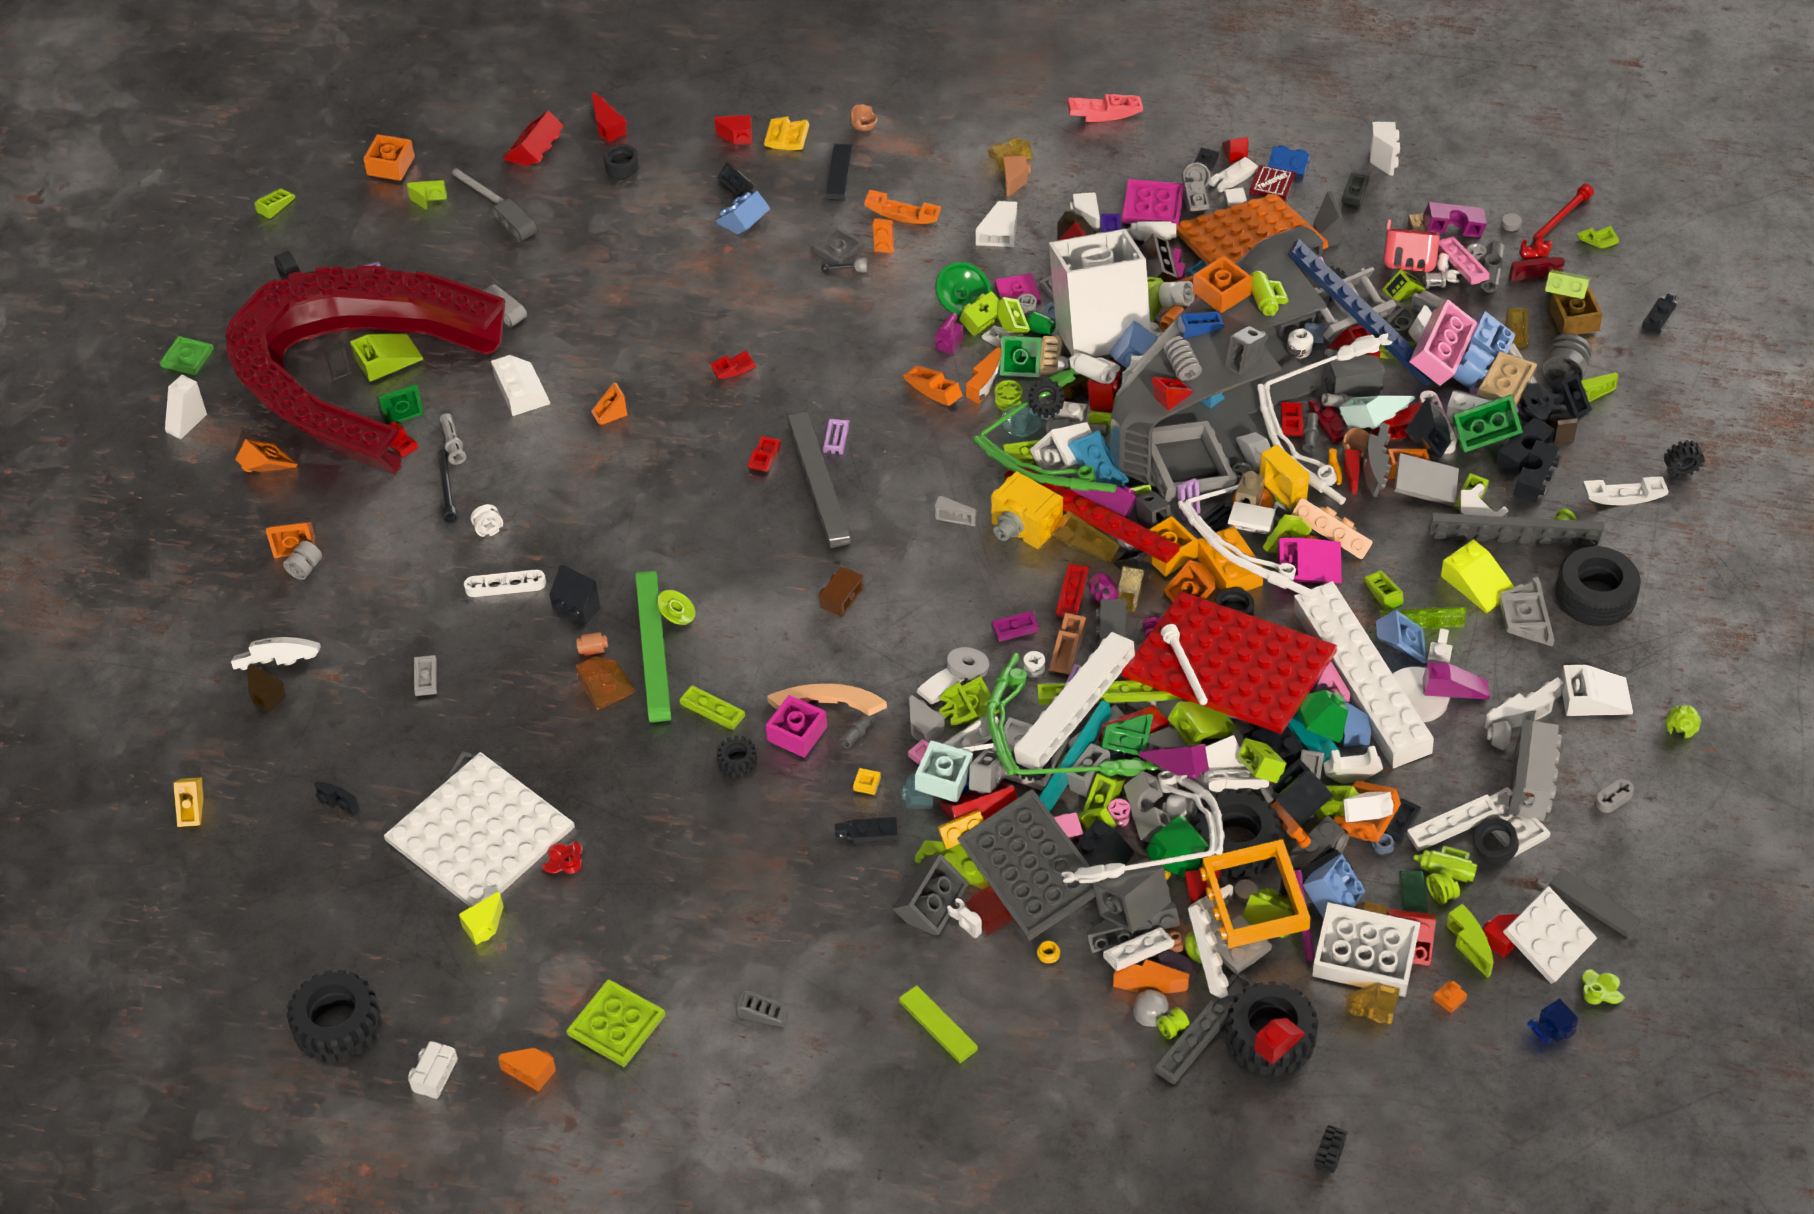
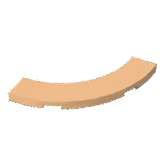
M841 684L802 685L781 690L767 696L768 703L776 710L788 695L806 703L812 700H819V703L837 704L838 701L845 702L850 707L856 708L868 716L887 708L886 701L881 697L864 689Z

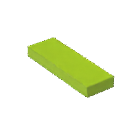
M693 685L679 699L681 705L731 730H734L745 717V711Z

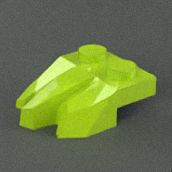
M979 676L963 686L958 682L945 689L939 699L947 704L940 708L939 712L944 718H951L952 725L974 723L987 714V702L991 698V694L982 677ZM998 707L995 709V714L1000 712Z

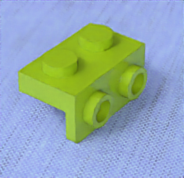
M1285 514L1278 521L1274 531L1267 537L1263 548L1267 552L1277 553L1279 538H1307L1312 528L1300 516Z

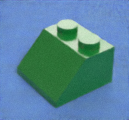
M417 384L376 397L379 411L386 425L393 421L399 423L424 414Z

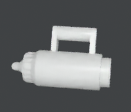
M1171 221L1132 223L1131 227L1126 229L1132 239L1144 241V243L1152 234H1156L1168 241L1176 239V223H1171Z
M1076 353L1073 357L1069 358L1071 368L1077 373L1102 384L1112 383L1116 373L1120 370V365L1102 357L1093 358L1087 354Z

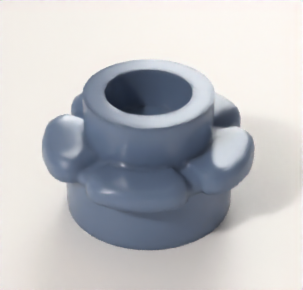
M1383 833L1378 843L1372 841V847L1375 848L1378 854H1390L1394 850L1393 846L1395 843L1389 834Z

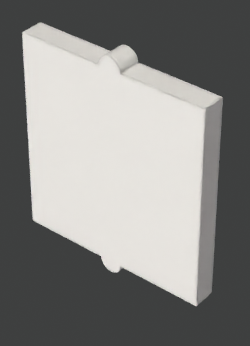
M992 743L961 747L958 749L965 751H975L994 748V746Z

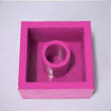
M788 695L766 724L767 741L805 758L827 728L826 711Z

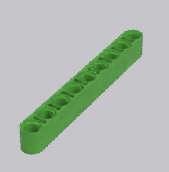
M657 571L637 572L635 574L649 722L670 721L671 710L662 618L657 606V598L659 596Z

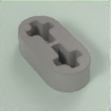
M1620 779L1600 791L1595 803L1597 809L1604 813H1610L1632 798L1634 791L1633 784L1628 780Z

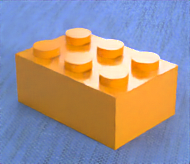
M1235 526L1216 532L1222 540L1235 546L1243 554L1256 558ZM1204 537L1197 539L1199 540L1197 558L1215 577V585L1219 591L1235 587L1249 591L1263 585V577L1225 558L1210 546ZM1223 546V547H1225L1228 551H1230V552L1233 553L1234 555L1238 556V555H1237L1235 552H1233L1231 549H1229V548L1226 547V546Z

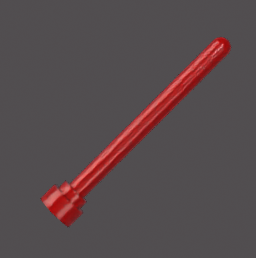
M1586 183L1581 185L1577 190L1576 196L1533 236V240L1536 242L1538 238L1544 237L1581 201L1589 200L1594 195L1592 186Z

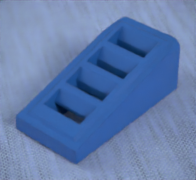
M1219 311L1180 314L1178 320V329L1183 338L1198 336L1225 327Z

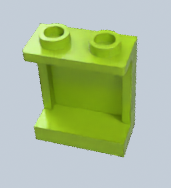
M1551 270L1548 275L1545 291L1584 299L1591 277Z
M1177 702L1168 716V720L1187 745H1198L1203 739L1209 738L1223 740L1231 737V732L1239 731L1226 714L1194 702Z

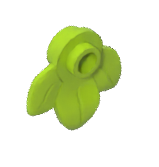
M1588 969L1583 974L1582 982L1585 985L1583 996L1587 1002L1600 1004L1602 1001L1611 1004H1618L1624 1000L1625 997L1617 991L1620 979L1616 975L1611 973L1599 975L1593 969Z

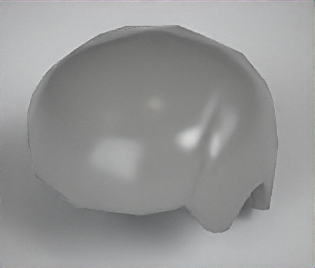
M1199 162L1188 164L1182 173V181L1184 185L1186 182L1203 181L1206 188L1210 182V171Z
M1149 989L1141 992L1135 999L1133 1006V1015L1136 1021L1143 1026H1157V1019L1163 1015L1167 1016L1169 1013L1170 1005L1168 999L1156 990Z

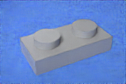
M436 655L414 657L415 696L437 694Z

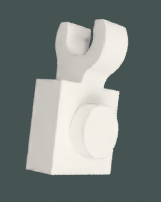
M1440 628L1438 643L1431 642L1427 662L1450 663L1453 646L1447 645L1449 630Z
M957 898L956 906L959 908L953 909L951 906H948L947 913L949 916L957 919L959 925L974 938L978 937L982 933L981 918L977 913L971 912L964 907V902Z

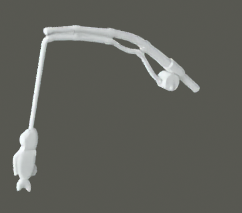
M1383 334L1378 338H1374V335L1357 338L1351 345L1342 346L1337 355L1269 380L1264 385H1257L1260 411L1262 412L1268 436L1273 446L1278 444L1284 449L1277 437L1279 435L1289 446L1293 459H1300L1319 466L1317 476L1299 463L1310 473L1309 485L1320 493L1324 492L1340 505L1345 502L1346 498L1329 487L1337 481V475L1333 467L1300 455L1295 451L1294 445L1283 435L1271 402L1270 385L1331 360L1345 361L1355 356L1358 357L1367 353L1379 351L1380 344L1390 345L1392 341L1387 340L1388 334Z
M1239 485L1189 498L1185 502H1178L1179 508L1183 511L1189 523L1197 529L1210 546L1225 558L1256 575L1268 579V582L1283 589L1288 588L1309 598L1313 597L1314 590L1293 582L1296 572L1295 566L1289 563L1278 565L1274 562L1252 558L1243 554L1238 548L1222 540L1191 506L1193 502L1236 490ZM1223 546L1228 547V548L1231 549L1233 552H1235L1238 556L1234 555L1233 553H1231L1230 551H1228V550H1227L1225 547H1223ZM1254 563L1273 567L1278 570V573L1260 567Z
M1155 764L1158 769L1162 770L1158 774L1161 791L1163 793L1172 792L1192 798L1196 801V806L1205 814L1210 838L1208 851L1129 866L1121 863H1112L1088 868L1082 867L1078 868L1075 873L1062 872L1061 875L1066 877L1063 882L1071 883L1074 880H1077L1079 883L1099 882L1106 878H1117L1127 870L1208 857L1214 853L1221 855L1225 833L1222 825V814L1217 801L1208 790L1201 787L1194 780L1188 779L1187 775L1178 776ZM1178 784L1190 789L1194 794L1179 790ZM1201 799H1204L1208 803L1212 813L1209 812L1206 808H1204V806L1201 803Z

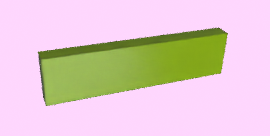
M917 985L899 998V1003L959 1064L978 1051V1046Z

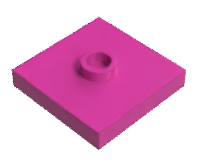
M1032 273L995 279V286L1000 300L1003 297L1018 299L1023 294H1031L1036 298V305L1041 304V297Z

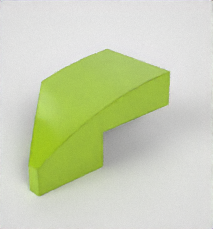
M1612 226L1598 231L1589 228L1577 233L1578 239L1598 248H1605L1619 243V238Z
M1106 807L1090 809L1077 814L1079 822L1084 825L1086 831L1096 819L1113 828L1117 826Z

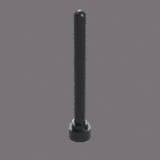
M440 449L438 455L445 507L442 510V519L445 523L451 524L458 521L459 515L457 508L453 506L446 450Z

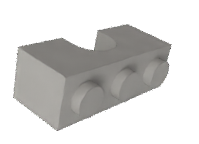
M1142 771L1126 783L1124 789L1126 799L1132 811L1131 816L1137 827V835L1142 841L1150 843L1154 834L1169 824L1171 819L1169 813L1153 807L1154 803L1163 796L1158 778Z

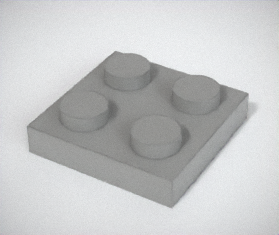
M1241 915L1231 921L1233 930L1251 926ZM1219 930L1214 933L1217 939V944H1215L1216 950L1220 954L1222 962L1236 975L1271 950L1272 945L1267 940L1228 949L1226 940H1222V937H1220Z

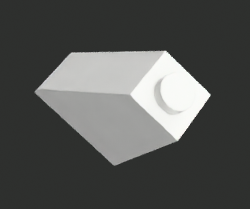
M998 201L976 228V245L1014 247L1017 202Z
M184 375L178 377L168 387L165 431L182 439L207 415L197 382Z

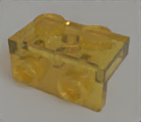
M1014 137L1008 143L995 144L992 149L987 150L989 157L997 159L998 167L1001 170L1004 169V157L1026 156V161L1033 158L1028 140Z

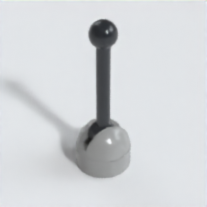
M857 258L853 264L832 266L824 264L821 269L827 272L831 269L854 268L857 272L866 273L868 272L867 258Z

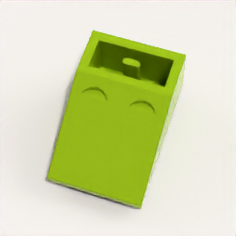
M367 334L350 341L354 359L369 382L423 360V357L407 334Z

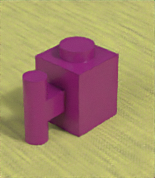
M955 313L949 315L935 334V349L954 354L963 341V325L954 323L957 319Z

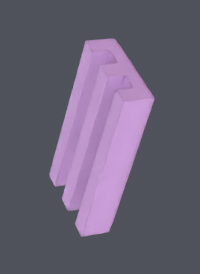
M829 419L823 453L831 451V454H835L836 451H839V454L844 453L849 420ZM833 424H837L833 444L829 445ZM841 425H844L840 445L837 446Z
M1195 478L1177 486L1178 502H1185V496L1186 500L1200 496L1199 482ZM1200 500L1191 503L1197 514H1200ZM1179 508V518L1185 521L1187 517Z

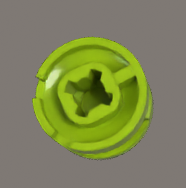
M1012 380L998 383L995 387L996 406L1003 411H1012L1023 402L1022 386Z
M1444 868L1439 870L1437 874H1430L1426 878L1428 890L1439 905L1447 903L1448 899L1454 900L1460 896L1458 882H1454L1451 878L1454 876L1452 872Z

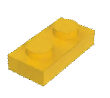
M979 810L937 827L944 848L948 849L960 844L957 838L983 822Z

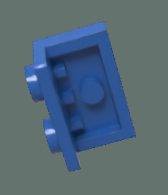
M1282 145L1278 147L1273 146L1268 167L1296 172L1297 176L1304 177L1307 165L1310 163V154L1302 149L1294 151Z

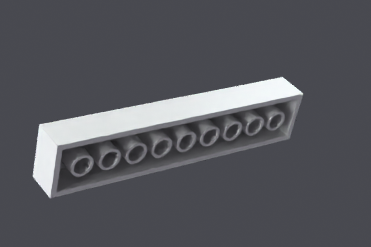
M1332 581L1313 588L1314 595L1312 598L1302 594L1295 595L1294 612L1308 635L1337 645V652L1331 661L1351 693L1350 702L1352 705L1368 715L1371 735L1392 769L1432 754L1433 736L1334 582Z

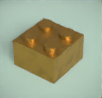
M1587 287L1584 299L1552 293L1549 311L1560 335L1570 333L1578 335L1600 331L1603 313L1590 287Z

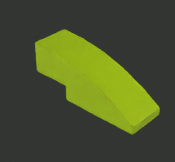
M1461 904L1449 912L1446 926L1457 936L1455 946L1488 978L1491 975L1494 961L1487 937L1472 913Z

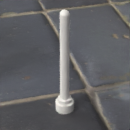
M1166 625L1162 628L1161 635L1165 642L1171 644L1198 702L1201 705H1205L1207 698L1179 642L1180 632L1176 625Z

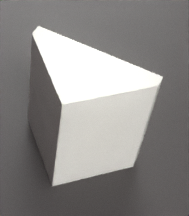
M1234 502L1228 524L1230 527L1235 526L1236 529L1270 535L1273 532L1276 509Z

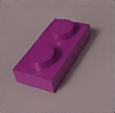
M1032 611L992 621V629L998 642L1039 632V626Z

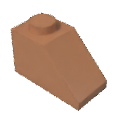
M1026 156L1004 157V178L1007 196H1011L1027 183V174H1031L1030 163H1027Z

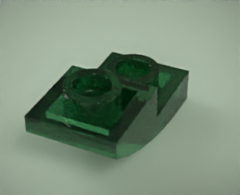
M1399 871L1403 911L1428 914L1423 871Z

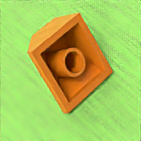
M245 439L235 459L241 464V468L247 472L296 468L298 465L275 443Z
M1189 560L1163 591L1172 602L1180 592L1206 599L1215 589V577L1204 564Z

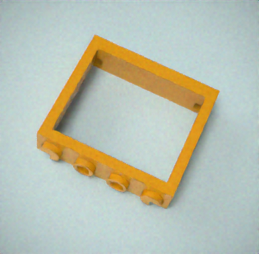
M1283 839L1203 858L1202 868H1199L1201 879L1207 882V898L1209 901H1213V916L1215 921L1219 920L1220 922L1219 934L1222 940H1226L1228 949L1310 929V915ZM1275 857L1295 915L1233 930L1214 871Z

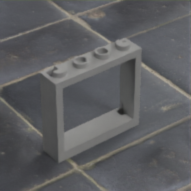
M1208 421L1153 428L1151 476L1161 497L1167 502L1178 501L1177 486L1187 481L1173 483L1155 444L1202 438L1220 477L1198 479L1199 495L1235 486V483H1237V476L1232 471L1229 459L1225 457L1222 445L1218 442L1215 431L1211 428Z

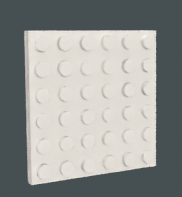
M480 752L384 835L385 841L465 904L472 907L496 892L501 894L547 853L550 846L557 844L574 828V822Z

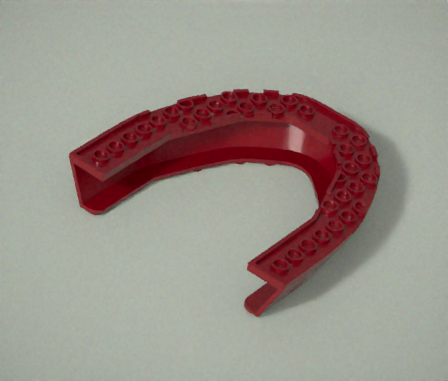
M357 265V268L336 266L331 269L330 266L316 268V271L303 274L302 271L289 274V278L279 281L274 279L264 284L232 317L227 326V352L238 378L265 406L322 446L393 475H396L402 467V461L400 457L388 453L386 450L398 437V429L321 401L314 394L307 392L304 387L295 382L293 377L285 371L283 358L287 349L306 339L312 340L317 336L332 332L340 333L345 330L424 333L485 355L494 353L502 342L505 298L437 275L419 271L410 273L387 270L386 267Z

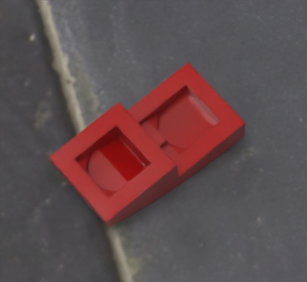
M747 350L729 359L728 355H725L710 364L718 379L737 376L756 368Z
M1282 402L1281 423L1284 436L1303 435L1302 403Z
M395 421L388 424L399 431L398 437L390 445L394 452L403 458L418 449L417 442L406 435L405 429Z
M761 436L757 449H753L748 468L767 472L777 456L781 441Z

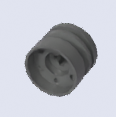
M1570 333L1556 336L1551 342L1543 364L1544 376L1549 381H1552L1564 374L1578 373L1582 381L1592 356L1591 345L1579 335Z

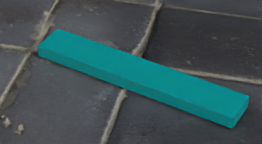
M1102 700L1058 768H1071L1091 743H1095L1100 735L1102 725L1112 717L1108 702ZM1054 773L1039 796V799L1049 812L1068 785L1066 773Z

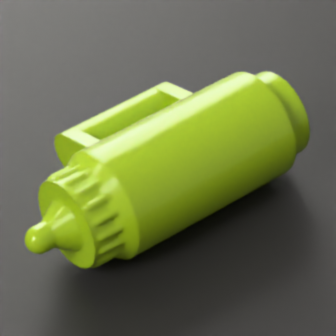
M1255 271L1250 274L1252 276L1251 292L1259 310L1266 316H1274L1279 309L1278 304H1286L1289 301L1280 281H1269L1265 273Z
M1444 845L1441 852L1424 850L1422 855H1414L1413 857L1414 860L1421 864L1420 868L1428 873L1437 874L1443 868L1448 869L1454 875L1451 877L1452 879L1466 883L1467 881L1473 882L1477 869V864L1469 860L1470 852Z

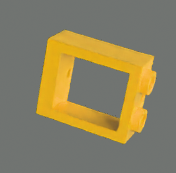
M1278 444L1262 452L1259 475L1264 477V486L1290 510L1296 508L1302 498L1307 500L1310 473Z

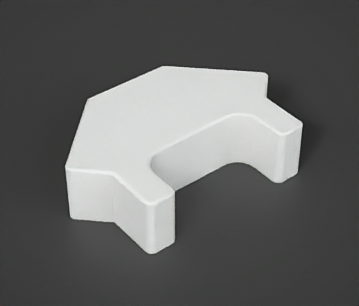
M1481 483L1472 490H1461L1460 515L1507 517L1509 510L1506 507L1495 512L1479 498L1484 490V486Z
M1375 746L1368 747L1367 753L1364 755L1340 757L1339 751L1333 750L1331 751L1330 759L1323 763L1326 776L1341 784L1355 783L1356 780L1364 782L1383 770L1381 759L1377 756Z

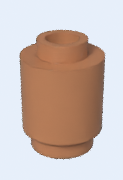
M601 632L584 634L580 638H576L579 655L584 654L588 656L604 653V648H608L606 635L602 636Z

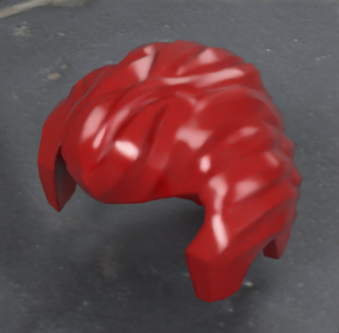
M1538 238L1535 243L1528 247L1526 245L1527 241L1524 239L1520 245L1519 255L1524 260L1548 257L1549 252L1552 250V241H1543L1542 238Z

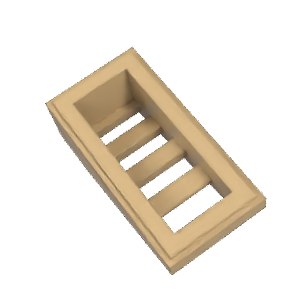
M1043 336L1040 375H1052L1058 372V358L1062 353L1061 337ZM1044 365H1055L1056 367H1049Z

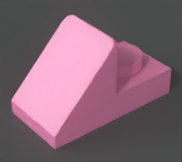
M1331 661L1318 681L1316 692L1328 690L1332 693L1337 692L1349 703L1351 693Z

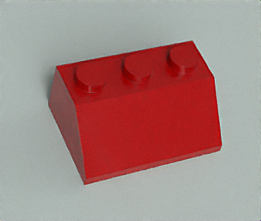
M548 110L528 124L503 158L527 167L532 163L537 164L543 158L542 153L547 152L552 147L551 142L561 135L560 130L563 128V125Z
M1001 781L991 793L980 794L974 790L960 795L957 803L950 800L940 803L949 822L976 810L981 812L983 821H985L1018 798L1014 786Z

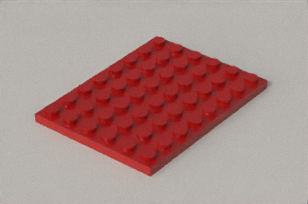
M1180 592L1136 651L1135 656L1124 667L1122 677L1201 705L1171 644L1165 642L1161 635L1163 627L1174 624L1180 632L1179 642L1207 698V703L1202 706L1282 734L1336 654L1337 645Z

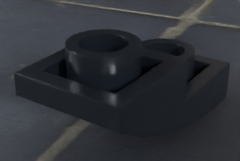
M317 781L314 784L317 792L315 795L320 803H326L332 809L338 805L343 811L348 810L352 815L360 811L357 798L345 789L325 782Z

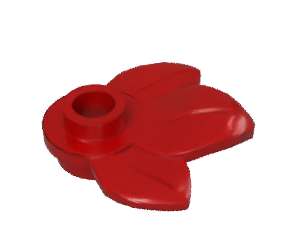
M574 841L568 846L559 843L550 846L548 855L551 859L545 862L541 868L553 874L562 870L568 874L576 873L580 870L582 863L580 855L583 849L581 844Z

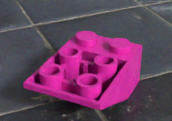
M1279 538L1277 542L1278 565L1289 563L1295 566L1296 572L1293 582L1298 584H1326L1333 581L1334 584H1342L1341 542L1307 538Z

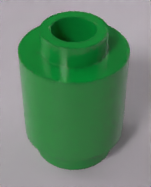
M1036 311L1033 314H1029L1027 318L1031 331L1043 336L1053 335L1056 329V321H1053V318Z

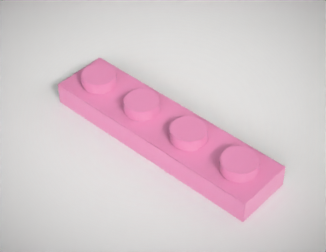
M1454 236L1439 240L1438 250L1449 255L1448 261L1471 285L1489 280V272Z

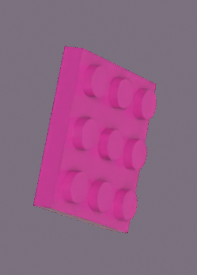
M1128 179L1122 223L1171 221V223L1179 225L1184 183Z

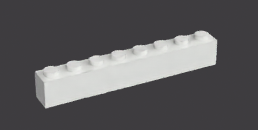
M1113 632L1101 641L1098 649L1090 654L1088 661L1083 667H1080L1072 680L1065 684L1062 692L1053 698L1051 705L1040 714L1036 723L1028 728L1026 735L1017 741L1014 746L1016 763L1028 769H1042L1120 675L1127 663L1135 656L1134 641Z

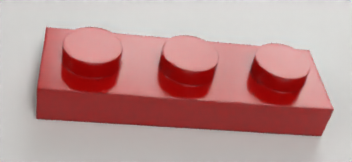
M1068 564L1056 609V617L1064 618L1065 613L1078 615L1089 574V567Z

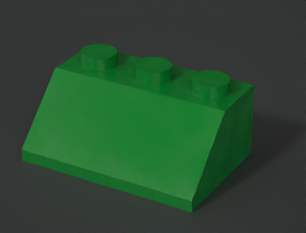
M1512 394L1453 414V430L1458 447L1464 453L1523 433Z

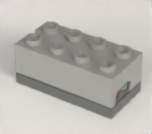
M1523 719L1515 749L1511 792L1513 794L1512 796L1510 795L1508 815L1513 814L1512 816L1518 815V817L1537 818L1539 821H1544L1546 813L1551 812L1552 800L1550 798L1554 799L1556 793V786L1553 781L1556 782L1558 768L1555 765H1558L1560 752L1556 748H1560L1562 735L1558 734L1559 725Z

